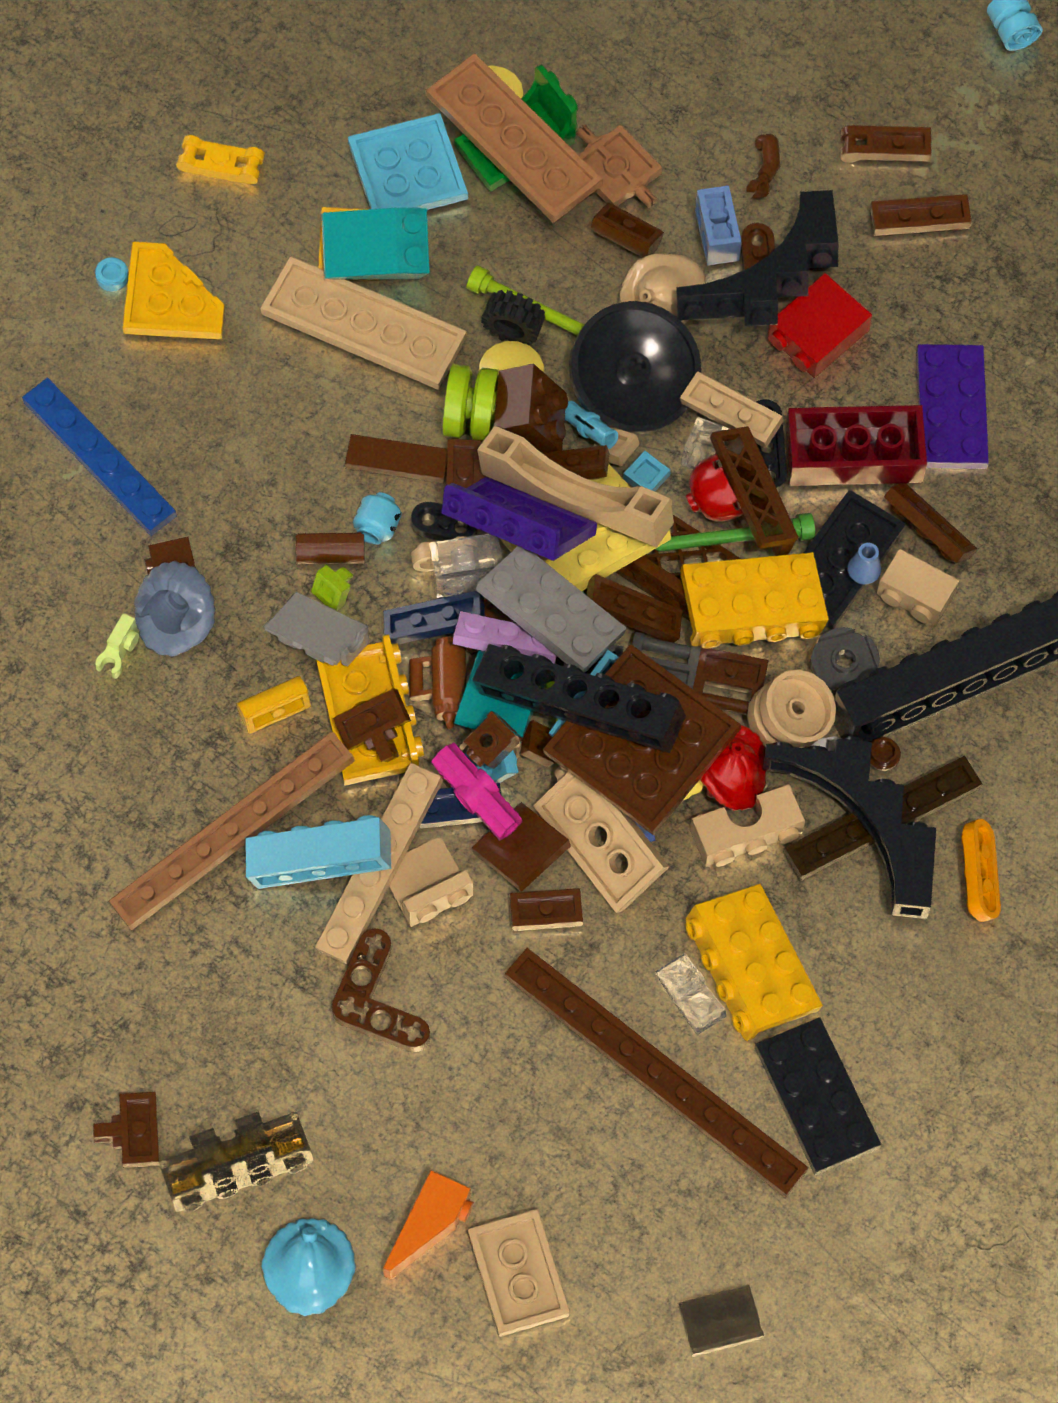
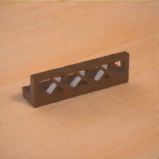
M749 426L712 432L710 440L758 548L772 547L775 556L789 555L798 539V535ZM729 440H730V442H729V444H728V446H727V448H726L723 441H729Z

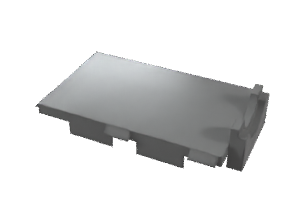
M298 592L294 593L275 616L269 619L263 626L265 631L278 636L279 642L294 649H304L306 655L332 666L334 664L337 665L341 660L342 664L348 667L369 644V625L356 621Z

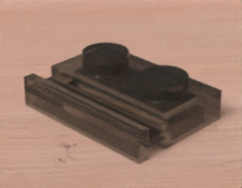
M749 1284L678 1303V1309L692 1357L764 1338Z

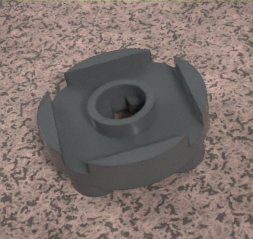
M848 627L835 628L824 633L814 646L810 659L811 672L826 683L833 695H836L838 688L848 681L856 680L859 682L868 678L873 671L878 669L880 663L879 652L873 640L867 635L864 637L859 633H855V629ZM840 655H845L846 659H853L854 662L850 664L849 668H843L837 664Z

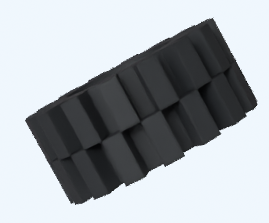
M499 290L497 293L493 292L489 297L481 317V323L484 324L485 330H490L489 333L492 336L498 335V339L501 341L507 339L531 345L538 338L546 317L544 316L545 311L540 309L541 306L538 303L533 304V299L530 297L525 299L522 298L523 294L521 293L514 295L513 291L507 290L505 294L503 290Z

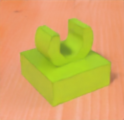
M326 564L317 571L311 593L326 606L339 611L344 607L351 587L347 581L352 579L354 575L345 567H341L335 572Z

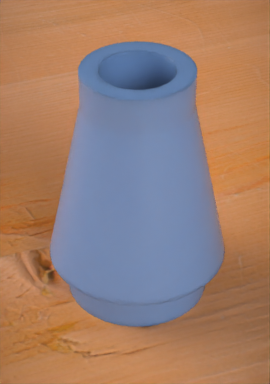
M872 543L862 544L858 552L849 561L848 573L855 582L865 585L875 582L880 577L882 568L878 556L879 550L876 545Z

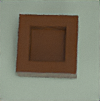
M534 720L530 721L523 736L520 755L545 767L556 764L555 761L543 752V748L552 739V736L549 735L551 728Z

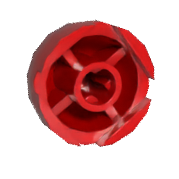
M717 453L702 460L692 470L688 482L691 493L687 494L686 498L694 513L701 511L709 520L727 522L744 514L738 505V500L723 467H719L716 462L719 458Z

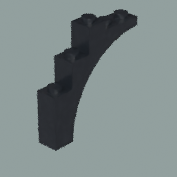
M833 190L800 192L799 211L794 226L784 241L773 252L750 268L720 280L699 285L676 287L677 318L679 320L744 317L745 326L778 325V297L808 296V269L838 267L839 241Z
M849 736L837 739L834 751H828L823 746L793 747L792 744L786 742H776L773 745L766 744L762 770L790 775L817 786L839 800L862 823L873 838L885 863L891 888L892 915L927 919L932 901L936 828L928 827L923 822H909L907 825L901 824L904 785L896 784L890 779H878L875 782L869 781L872 742H866L859 737Z

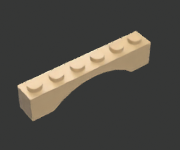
M494 426L477 449L482 475L656 548L674 523L671 498L643 486L631 488L614 487L583 478L549 459L524 437Z

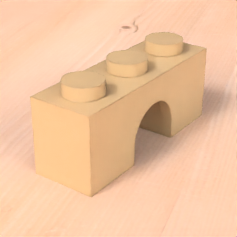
M788 784L757 795L754 808L759 821L754 825L747 827L736 825L730 820L725 807L692 818L690 832L705 867L714 864L716 867H721L734 861L736 856L745 853L755 855L764 851L768 847L767 845L778 841L781 844H786L796 840L803 832L805 819L790 785Z

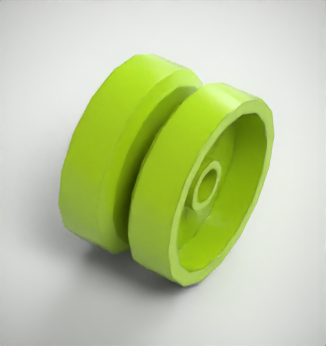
M452 364L444 406V437L460 439L465 433L467 420L471 419L470 435L472 439L481 440L482 442L494 428L498 369L481 368L477 374L474 388L472 387V371L470 367Z

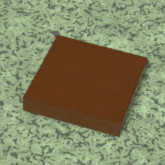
M521 802L514 810L522 818V823L512 834L499 840L490 830L472 847L473 853L520 892L528 887L571 847L569 839Z

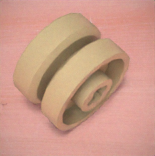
M804 670L785 671L755 692L748 706L747 719L750 729L760 736L764 748L766 744L773 745L776 742H786L792 744L793 747L807 748L829 733L835 722L836 704L833 693L822 679Z

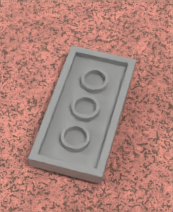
M519 546L482 578L476 587L477 592L562 661L579 667L584 673L624 635L626 630L624 625L536 554Z

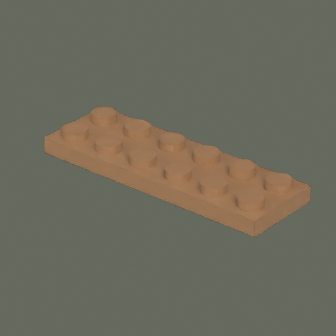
M475 53L426 89V97L553 223L602 186V178Z

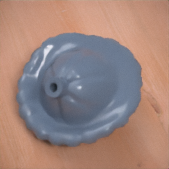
M177 561L161 563L160 566L154 567L150 574L144 577L143 583L139 586L138 594L134 601L137 628L145 646L148 649L154 650L158 655L172 657L187 652L192 647L199 645L207 637L211 628H213L215 622L214 597L211 594L210 585L205 581V577L199 574L195 567Z

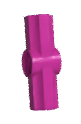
M454 742L446 745L437 753L431 763L443 779L454 789L453 792L460 803L471 814L475 813L499 840L512 834L522 823V818L502 797L500 789L493 779L483 769L480 768L478 770Z

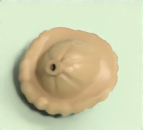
M651 254L638 259L628 271L622 283L623 288L619 292L620 303L627 301L647 302L660 306L677 317L676 287L704 284L706 276L699 265L685 255Z

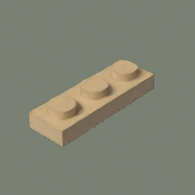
M698 371L680 397L683 405L729 429L749 426L755 442L764 448L768 446L783 423V416Z

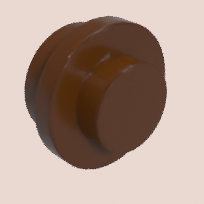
M880 737L871 741L870 766L878 771H889L895 768L901 757L898 744L887 737Z

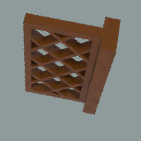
M673 515L674 523L670 528L671 537L701 533ZM720 544L698 547L699 550L694 551L677 549L675 550L676 552L659 553L654 549L652 554L640 557L615 573L655 599L681 609L682 616L690 621L680 572L669 573L662 568L661 562L678 560L679 568L681 569L682 564H685L684 560L701 558L703 563L708 562L707 558L719 557L724 561L741 558Z

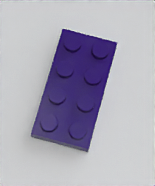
M918 344L916 349L918 405L923 407L927 468L987 469L989 456L983 345Z

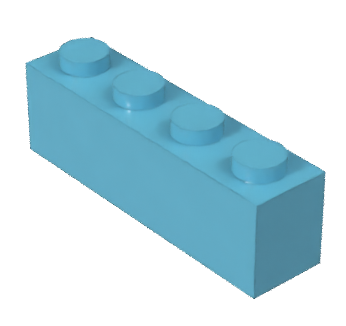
M361 816L357 821L351 822L328 821L324 823V826L312 828L308 826H295L291 828V831L280 833L263 831L258 833L257 836L245 838L246 878L258 889L392 869L390 829L380 817Z

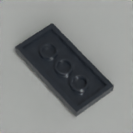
M850 489L803 552L814 553L829 619L826 627L831 630L836 627L865 586L855 582L848 573V563L858 552L859 547L864 543L876 545L879 550L878 556L881 563L906 527V523Z
M821 1017L755 1044L758 1057L815 1176L881 1148L882 1144Z

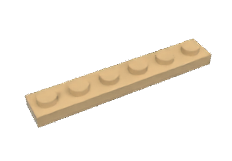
M410 763L381 819L390 829L392 869L352 875L315 946L318 952L349 965L361 936L366 932L444 781L442 776Z

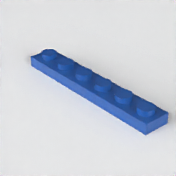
M48 377L22 396L23 403L151 537L177 517L176 510Z

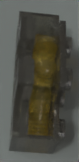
M259 1111L234 1120L237 1127L234 1131L236 1135L234 1138L221 1141L219 1136L216 1137L214 1128L189 1136L193 1149L158 1161L175 1211H194L202 1207L204 1202L217 1197L218 1199L230 1198L239 1192L238 1189L249 1185L255 1187L262 1186L271 1182L274 1176L285 1172L294 1174L307 1168L308 1164L314 1161L297 1111L265 1123L262 1122Z

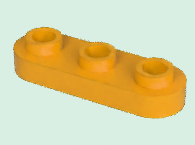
M977 819L964 825L961 840L964 847V874L968 897L967 909L976 920L985 922L999 916L1001 903L995 835L986 820Z

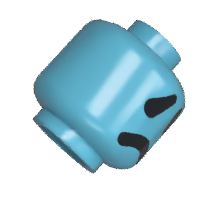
M378 492L376 495H368L362 498L352 524L357 533L364 534L365 542L379 545L381 542L392 539L402 513L392 496Z

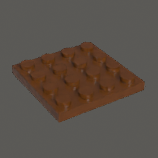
M630 644L605 675L611 677L617 683L623 685L635 683L645 688L647 692L659 695L661 692L668 693L679 700L686 717L671 752H664L568 721L562 725L543 748V752L652 835H655L741 730V724ZM612 701L605 708H613L619 701ZM643 711L637 716V718H644L648 716L651 711Z

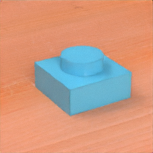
M644 451L623 473V479L633 487L643 486L656 491L670 476L671 470Z

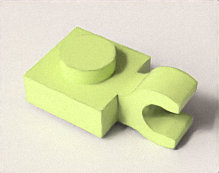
M124 613L122 614L107 639L106 649L96 659L95 666L97 671H101L106 663H113L115 666L111 671L112 678L117 679L123 671L121 660L127 651L131 652L135 648L140 636L135 618Z

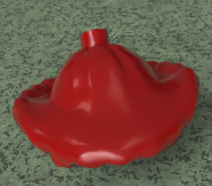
M741 725V730L700 779L707 788L706 795L710 798H715L719 804H723L732 811L752 809L755 806L757 795L763 793L766 785V771L762 770L765 752L764 745L760 740V736L749 727Z

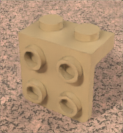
M441 838L432 839L406 852L389 885V889L410 927L418 923L428 922L435 918L438 913L450 907L460 906L473 897L472 879L467 870L463 872L459 870Z

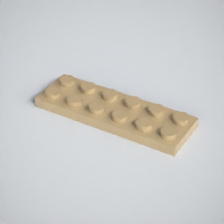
M291 256L261 306V314L437 390H439L467 339L466 330L348 280L324 279V270Z

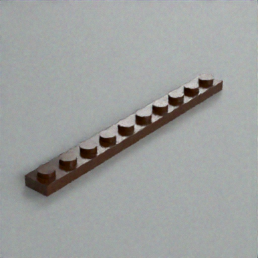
M528 947L505 972V979L784 1198L789 1195L808 1171V1166Z

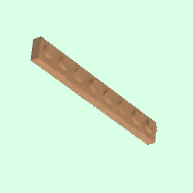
M333 731L111 898L109 900L110 905L132 931L246 844L245 838L257 836L258 833L264 831L355 761L353 755Z

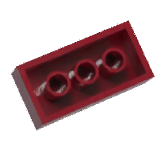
M922 405L788 408L785 429L789 486L923 483L927 468Z

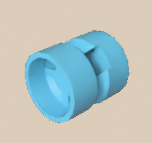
M992 0L988 5L987 14L994 27L998 29L999 37L1007 50L1017 51L1035 42L1042 34L1043 29L1035 13H1030L1031 6L1028 0Z

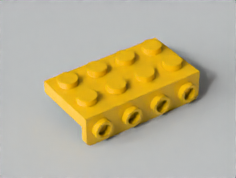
M813 552L682 564L680 574L693 631L690 637L692 646L710 649L725 643H734L741 646L756 640L767 639L768 642H779L787 637L800 636L801 639H811L823 631L829 620Z
M389 634L382 636V642L367 645L348 667L343 665L341 660L337 665L334 664L333 666L316 660L331 729L342 743L343 740L333 718L391 689H398L411 719L410 722L395 728L398 737L394 738L393 741L398 750L399 757L389 762H381L375 748L369 750L366 744L349 750L355 761L341 771L344 786L405 773L410 763L419 766V757L424 756L420 736L414 737L411 726L417 725L413 705L406 706L404 695L409 694L405 674L399 675L396 665L402 663L398 643L391 644Z
M761 883L697 904L692 908L686 917V931L689 937L695 941L701 953L702 963L710 971L716 983L717 993L720 999L726 1003L732 1015L733 1025L741 1033L745 1041L754 1039L759 1032L816 1013L823 1007Z

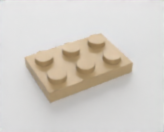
M538 1209L468 1229L469 1239L499 1337L570 1316Z

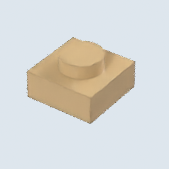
M612 428L618 432L619 436L616 444L608 449L610 453L609 463L622 467L640 445L638 436L627 431ZM596 442L593 447L600 446V444Z

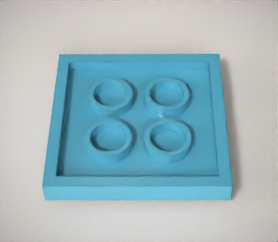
M440 113L348 136V145L370 209L427 208V210L468 200V191Z

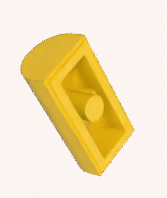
M297 676L236 703V707L248 734H251L310 708L311 703L305 683L300 676Z

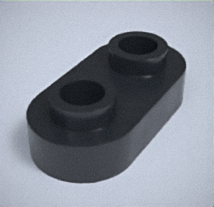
M423 502L418 504L412 511V528L421 537L450 542L456 537L464 536L474 540L477 536V528L442 514L443 504ZM429 519L432 520L434 523L430 526H426L423 524V521ZM458 527H464L467 529L464 533H458L455 531V529Z

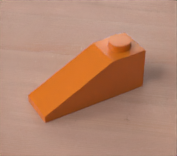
M432 1170L430 1171L383 1267L385 1278L390 1280L455 1231L460 1220L463 1222L467 1221L474 1206V1202L470 1201L471 1188Z

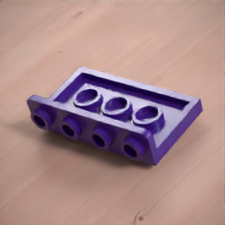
M488 477L467 488L455 483H450L444 488L442 514L552 561L596 535V522Z

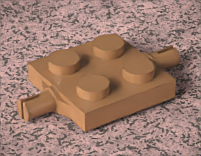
M583 125L582 128L580 127L577 130L576 135L587 144V147L579 156L602 178V186L595 192L606 203L609 202L619 206L628 198L637 196L647 208H650L651 204L654 205L657 202L658 198L646 187L662 174V167L621 125L610 133L599 137L587 125Z

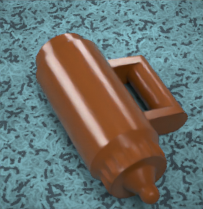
M453 637L438 638L435 641V646L432 648V656L409 660L410 700L423 701L432 699L435 716L438 720L446 722L447 729L454 727L455 717L466 689V649L463 646L452 644ZM432 666V689L423 690V667Z

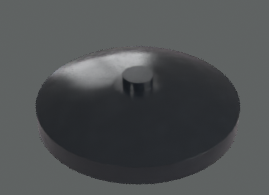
M640 301L617 303L596 313L577 334L569 358L570 381L581 406L588 412L591 411L600 416L599 419L607 426L633 434H647L661 430L682 416L689 407L681 403L680 397L697 371L701 373V358L697 344L684 323L666 309Z

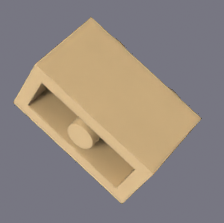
M899 549L880 579L877 595L888 605L893 607L899 606L907 610L918 621L923 623L929 622L937 626L955 596L959 580Z

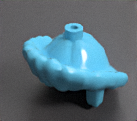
M301 1218L294 1223H288L285 1228L279 1229L276 1232V1236L272 1237L269 1241L261 1264L267 1288L276 1297L278 1303L284 1306L287 1311L299 1313L303 1316L324 1313L328 1308L335 1305L337 1300L346 1293L356 1271L355 1255L347 1235L340 1231L335 1224H330L324 1219L317 1220L315 1218Z

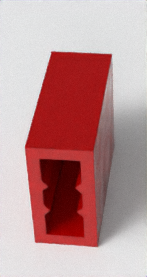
M825 273L808 287V296H798L778 313V325H769L768 337L771 344L777 350L784 351L792 358L795 366L800 371L808 372L815 379L870 330L872 314Z

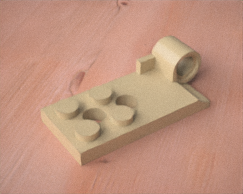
M559 766L554 771L558 782L533 806L547 823L569 839L571 847L568 849V852L615 913L623 912L669 868V865L631 818L563 767ZM599 826L603 827L607 833V840L603 846H600L595 840V831ZM620 853L624 854L628 860V867L624 873L620 872L615 864L616 857Z

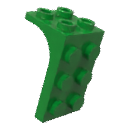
M541 64L535 67L534 82L521 99L562 140L571 146L576 141L578 105L572 95H566L560 88L556 75L552 71L548 72ZM464 134L454 139V146L489 192L511 181Z

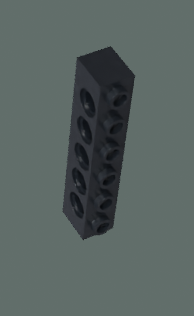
M488 644L472 679L479 693L483 696L668 753L671 752L686 717L679 700L673 695L663 692L656 695L647 692L645 688L635 683L623 685L602 673H596L595 676L590 675L572 664L557 665L539 654H533L532 657L521 654L519 650L509 645L498 647ZM523 672L519 678L511 679L516 673ZM555 682L550 688L542 689L546 683ZM587 691L583 697L574 699L577 693ZM619 701L613 708H605L608 703ZM651 711L648 716L637 718L641 712Z

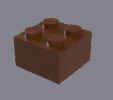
M534 363L500 370L494 426L524 437L541 453L562 451L563 439L566 435L564 422L565 409L568 407L567 393Z

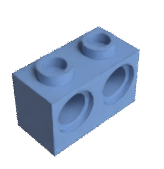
M729 185L697 190L695 213L707 266L739 261L742 241Z

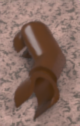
M761 134L755 140V147L758 148L759 152H762L763 164L757 173V179L750 181L746 188V193L755 192L752 199L768 196L770 191L769 183L780 169L779 140L773 134Z

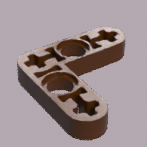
M376 928L369 929L361 936L332 1003L333 1017L343 1027L408 1052H420L427 1047L430 1041V1029L426 1021L371 999L390 957L392 948L390 937L385 931ZM378 939L381 940V947L384 949L376 950L372 964L367 961L370 955V947L367 943L373 944ZM364 969L371 973L372 980L369 984L365 986L354 984L352 975L357 970ZM349 1002H353L354 1010L364 1014L365 1007L369 1008L365 1016V1023L361 1024V1015L350 1012L347 1017L343 1016L340 1005L347 1006ZM383 1013L388 1015L391 1019V1025L385 1030L373 1028L371 1019L376 1014ZM401 1020V1029L412 1032L415 1027L420 1028V1035L423 1038L416 1037L414 1042L408 1041V1034L401 1030H398L397 1037L393 1036L397 1029V1021Z

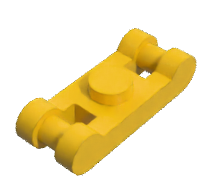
M186 135L182 143L184 151L183 154L179 155L176 167L186 173L253 185L258 181L260 174L258 166L263 163L265 152L257 147L240 148L203 141L194 135ZM196 154L204 156V159L198 160L195 158ZM238 162L246 164L242 168L237 167Z

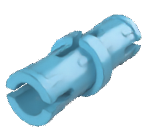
M568 401V407L565 409V421L576 427L577 432L582 437L591 438L600 446L607 445L608 449L616 444L619 436L616 430L603 423L599 419L600 416L595 412H588L576 402ZM585 421H586L587 423H589L590 425H592V426L594 427V429L591 428L590 426H588V425L585 423Z

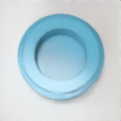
M110 257L103 259L95 269L97 283L106 291H118L128 283V268L119 258Z

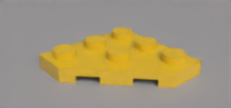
M132 242L123 333L222 340L225 317L224 303L203 286V282L187 265L184 266L174 256V252L165 243Z

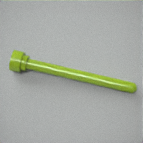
M479 265L473 269L466 285V289L476 294L481 292L492 294L493 292L497 293L499 290H503L505 294L507 290L513 291L514 295L519 293L495 281L494 276L490 275V271ZM535 300L532 302L533 304L538 303L541 306L540 309L545 311L546 321L575 335L584 326V324Z

